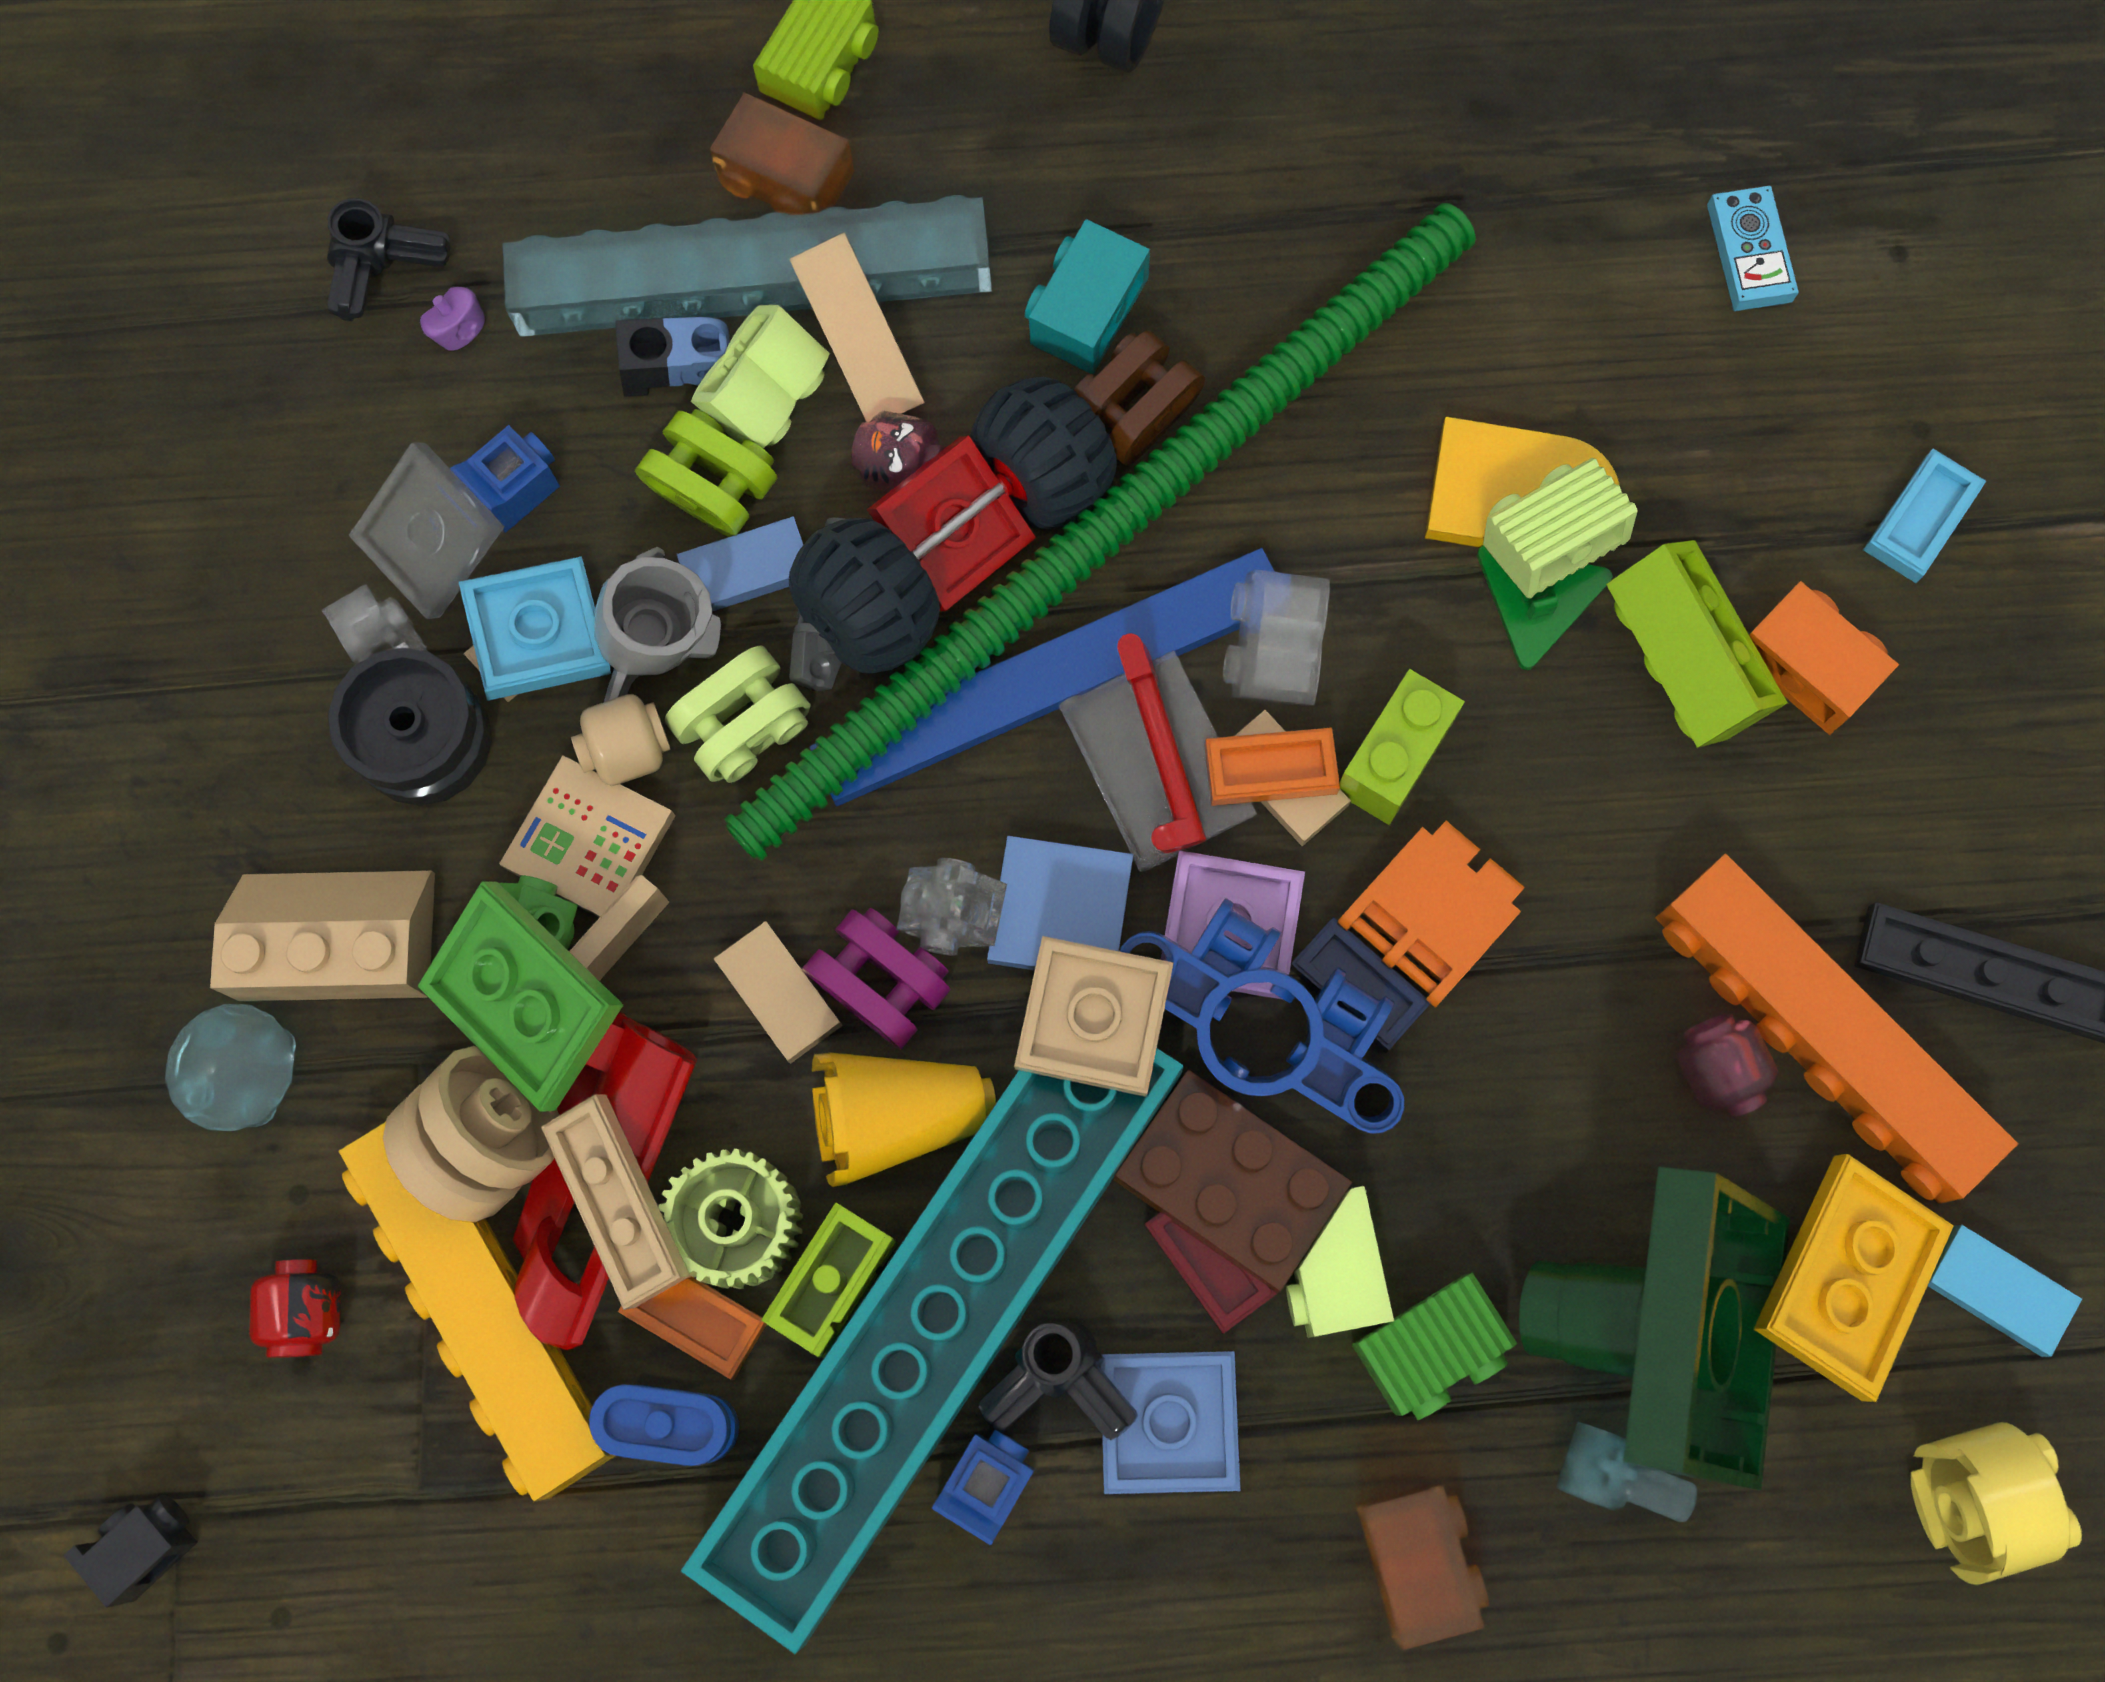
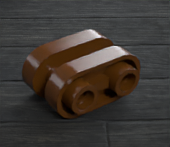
M1149 330L1144 331L1138 336L1134 333L1128 334L1114 349L1110 358L1111 362L1097 376L1094 374L1085 376L1074 388L1077 395L1082 397L1092 407L1091 410L1096 416H1099L1104 426L1112 430L1109 436L1114 446L1116 458L1125 466L1138 460L1189 409L1200 394L1206 380L1203 374L1185 360L1177 363L1170 370L1165 368L1163 365L1169 355L1170 348ZM1147 385L1151 387L1129 411L1124 409Z

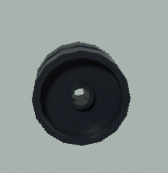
M1053 0L1049 24L1050 42L1056 48L1079 56L1089 51L1097 42L1098 57L1102 64L1130 73L1136 69L1145 54L1162 11L1164 0Z
M402 647L376 652L353 666L336 687L328 712L331 742L344 763L362 776L372 787L391 800L406 804L423 806L447 801L469 787L486 765L492 742L489 715L472 689L463 682L450 665L430 652Z

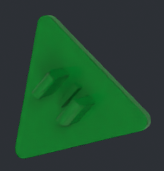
M1484 545L1477 552L1478 561L1519 667L1524 670L1532 669L1607 587L1606 584L1613 577L1608 568L1587 564L1584 568H1579L1574 574H1568L1563 580H1558L1553 586H1547L1543 592H1537L1532 598H1527Z

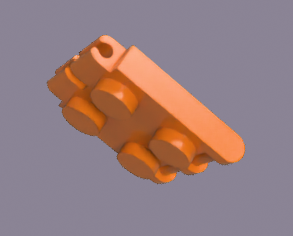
M1447 820L1433 835L1422 827L1337 922L1346 931L1353 927L1385 955L1381 960L1390 969L1395 965L1398 966L1430 995L1426 1000L1435 1008L1520 914L1521 911L1512 902L1525 888L1491 858L1477 873L1471 869L1468 864L1481 849ZM1362 915L1370 921L1372 927L1361 918ZM1379 933L1385 934L1396 944L1393 946ZM1405 953L1412 957L1419 964L1420 968L1405 956ZM1429 976L1435 977L1440 984L1438 985Z

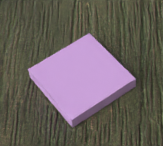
M1179 850L1165 936L1191 952L1223 900L1227 898L1234 903V911L1266 931L1272 927L1281 931V935L1262 967L1278 969L1289 974L1305 872ZM1226 930L1224 932V935L1247 949L1252 947L1251 944L1230 931ZM1162 950L1161 960L1166 961V956ZM1269 982L1247 983L1232 990L1282 999L1269 991L1273 985Z

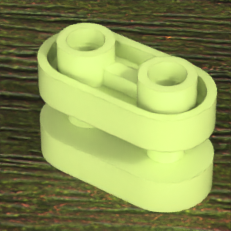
M764 646L750 648L735 657L678 700L665 716V724L680 743H690L699 738L703 740L704 744L696 752L694 761L712 782L725 779L728 783H732L741 779L755 767L758 762L757 755L775 742L778 745H783L791 741L808 724L805 716L809 712L811 705L795 684H785L776 689L771 686L779 675L781 668ZM750 701L754 703V705L726 726L721 724Z

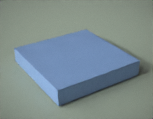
M1007 836L987 957L988 964L1035 970L1042 936L1119 951L1133 854Z
M1235 1351L1102 1355L1105 1360L1101 1364V1370L1133 1406L1138 1415L1132 1426L1118 1438L1109 1440L1102 1434L1104 1494L1240 1491Z

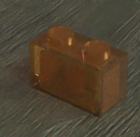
M745 92L709 149L718 179L728 191L741 198H749L751 195L770 204L779 215L792 222L804 220L819 228L823 226L854 173L849 141Z
M1432 1483L1355 1504L1395 1644L1405 1650L1484 1628L1479 1609L1489 1606L1488 1596L1477 1565L1466 1566L1459 1539L1468 1536V1528L1461 1504L1456 1495L1446 1497L1444 1486Z

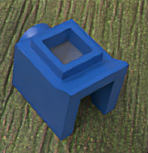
M509 425L468 460L450 468L466 493L473 500L478 499L485 506L504 533L509 531L560 487L549 468V465L555 461V458L547 447L532 432L522 439Z
M996 1429L989 1440L978 1433L975 1434L931 1509L991 1545L1035 1468L1024 1462L1030 1450Z

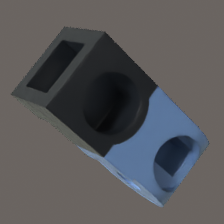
M710 317L615 320L619 371L624 397L648 395L647 388L683 386V383L699 386L707 372L726 352L730 343L727 324Z

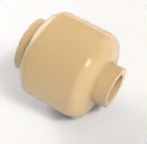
M627 694L583 710L580 717L582 733L571 737L583 772L596 769L600 779L610 786L619 785L656 772L662 766V753L671 750L654 702L644 705L643 701L634 694Z

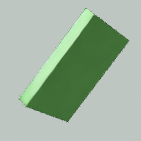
M491 881L481 882L418 984V987L540 1112L556 1111L623 1007V1004L498 882Z

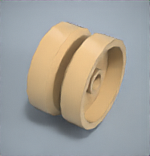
M471 1046L453 1051L421 1085H418L392 1111L386 1119L383 1141L388 1162L403 1187L426 1208L452 1220L476 1222L495 1215L516 1195L522 1185L530 1183L550 1165L555 1157L541 1126L555 1119L559 1114L557 1109L556 1111L540 1112L476 1046Z

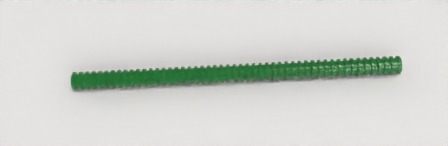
M1441 203L1433 210V214H1428L1420 221L1419 226H1414L1407 232L1406 237L1396 241L1393 249L1386 250L1380 255V260H1375L1367 266L1366 272H1361L1354 277L1353 284L1348 283L1340 289L1339 295H1334L1326 302V307H1320L1313 313L1312 319L1307 318L1299 325V331L1293 330L1286 336L1285 342H1279L1272 348V354H1265L1259 359L1258 366L1252 365L1245 371V378L1238 377L1231 383V390L1224 389L1217 395V402L1210 401L1203 407V414L1196 413L1192 416L1189 422L1190 426L1182 425L1176 430V438L1168 437L1162 442V450L1154 449L1148 454V462L1140 461L1135 465L1134 475L1126 473L1120 478V487L1111 486L1106 490V499L1099 497L1094 501L1092 511L1083 510L1078 514L1077 524L1069 522L1063 527V536L1055 534L1049 539V548L1042 546L1034 552V561L1026 559L1020 564V573L1015 571L1009 573L1006 576L1007 584L1005 586L997 584L991 589L993 595L991 598L981 597L977 601L978 609L976 611L970 608L962 614L964 621L961 624L954 621L948 626L949 634L947 636L943 634L937 635L933 639L935 646L932 649L927 646L923 647L919 652L920 659L918 661L910 659L904 664L906 670L904 673L894 672L889 676L890 685L886 687L881 684L875 688V698L871 700L865 697L859 703L862 709L857 713L853 710L845 714L847 722L843 725L839 723L833 724L830 727L832 734L828 738L822 735L815 740L817 747L813 751L807 748L800 753L802 760L798 764L792 761L785 766L787 773L783 777L777 774L770 778L772 786L769 789L765 790L761 787L755 791L757 797L752 803L747 800L739 805L742 810L741 813L736 817L730 813L724 818L727 824L725 827L753 859L757 858L763 861L768 856L765 850L770 845L778 848L783 843L781 836L785 832L793 835L798 830L796 823L802 819L808 822L813 818L811 810L816 806L823 809L828 805L826 797L832 793L838 796L843 792L841 784L847 780L853 783L858 779L856 771L860 768L868 770L873 766L871 760L873 756L883 757L888 753L886 748L888 743L891 742L896 745L902 741L901 732L906 729L911 732L917 728L915 720L919 717L927 719L932 715L930 708L932 705L935 704L940 707L947 702L945 694L947 692L957 693L961 689L960 681L962 679L971 681L976 676L974 670L976 667L986 668L990 664L989 656L991 654L999 656L1005 651L1004 643L1006 641L1011 644L1015 643L1019 639L1018 631L1020 629L1024 631L1030 630L1034 626V617L1042 619L1048 614L1047 606L1049 604L1054 607L1059 605L1063 601V592L1067 594L1073 593L1077 589V580L1082 582L1088 580L1091 577V568L1098 570L1105 565V556L1114 557L1120 552V543L1123 545L1129 544L1134 540V531L1141 533L1148 528V519L1155 521L1162 516L1161 507L1171 508L1176 503L1175 495L1180 497L1186 495L1190 491L1189 483L1194 485L1200 483L1204 479L1203 471L1208 473L1214 471L1218 467V460L1224 461L1232 455V448H1240L1245 444L1246 436L1252 437L1259 432V424L1266 425L1273 420V412H1282L1287 407V401L1292 402L1296 400L1301 394V389L1306 390L1314 384L1315 378H1320L1328 372V366H1334L1340 362L1342 354L1347 355L1355 348V343L1364 341L1368 337L1369 331L1373 332L1382 325V320L1392 317L1395 314L1396 308L1400 309L1408 303L1409 297H1414L1422 291L1423 285H1428L1435 279L1436 274L1444 272L1448 268L1449 262H1455L1462 256V251H1467L1474 246L1476 241L1475 231L1465 213L1449 203Z

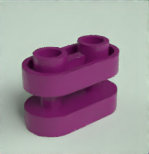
M869 908L864 915L851 909L835 928L839 936L848 943L835 959L821 949H818L803 966L802 971L878 1035L897 1049L902 1050L918 1030L905 1017V1014L917 1000L928 1008L935 1010L951 990L943 981L949 971L926 950L919 947L914 954H911L896 942L894 938L899 933L898 929L874 909ZM867 960L897 983L885 999L855 976Z

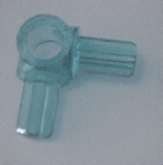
M1577 1422L1556 1489L1615 1511L1616 1508L1621 1509L1628 1501L1677 1522H1686L1692 1511H1694L1697 1501V1487L1692 1482L1661 1470L1623 1462L1626 1439L1596 1427Z

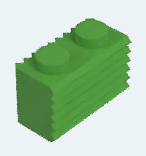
M1473 1272L1459 1277L1394 1318V1321L1385 1323L1359 1339L1352 1346L1395 1415L1403 1416L1412 1411L1416 1419L1420 1420L1452 1400L1446 1388L1455 1384L1460 1379L1469 1375L1475 1385L1505 1368L1509 1363L1503 1353L1514 1347L1517 1342Z

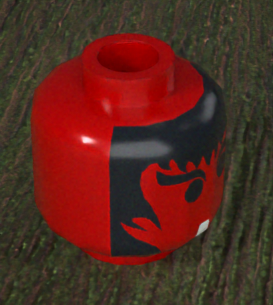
M302 1259L276 1261L275 1274L262 1276L255 1280L252 1284L250 1295L249 1335L255 1345L267 1347L266 1358L322 1355V1345L334 1341L340 1332L341 1285L338 1278L327 1273H317V1260Z

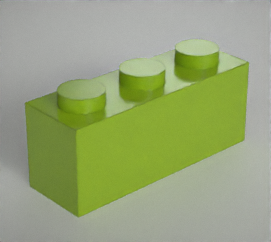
M1695 540L1663 544L1606 584L1615 600L1614 608L1618 618L1628 629L1632 630L1645 653L1644 662L1648 672L1664 687L1675 707L1674 715L1678 726L1688 737L1693 739L1697 748L1728 740L1788 704Z

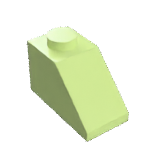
M1365 1186L1351 1188L1344 1194L1294 1270L1296 1284L1286 1286L1288 1306L1293 1325L1305 1324L1307 1338L1394 1321Z

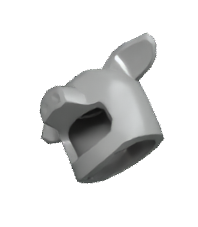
M659 547L638 555L635 560L618 567L601 588L595 608L594 637L602 657L614 668L604 702L627 695L631 684L639 675L666 673L680 665L688 657L710 659L718 649L721 621L719 617L712 614L710 593L699 576L682 564L663 558L665 556L664 550Z

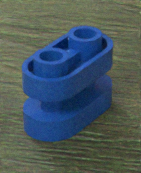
M619 1385L606 1390L595 1401L589 1418L590 1432L594 1441L602 1450L611 1455L686 1466L701 1465L722 1459L732 1450L739 1435V1420L736 1411L724 1398L713 1394L647 1385Z

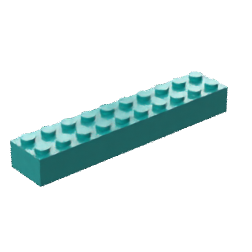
M1156 1048L1147 1097L1020 1070L1017 1072L681 1570L682 1573L794 1654L807 1644L1180 1078L1183 1069L1182 1064Z

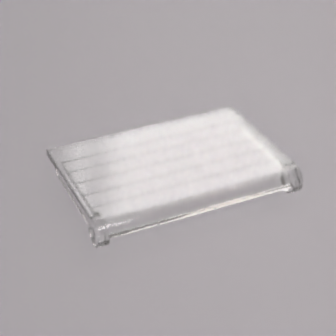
M1172 650L1152 661L1159 680L1157 684L1202 827L1208 840L1256 816L1257 813L1251 802L1211 806L1204 744L1206 739L1218 738L1175 651ZM1125 673L1083 695H1076L1063 701L1059 708L1130 853L1133 854V859L1139 871L1149 870L1177 856L1179 851L1170 854L1163 853L1153 845L1151 840L1152 832L1156 827L1173 822L1174 820L1135 695ZM1197 845L1191 846V847H1189V848H1186V849H1183V850H1180V851H1187V850H1189V849H1191V848H1193V847H1195V846H1197Z

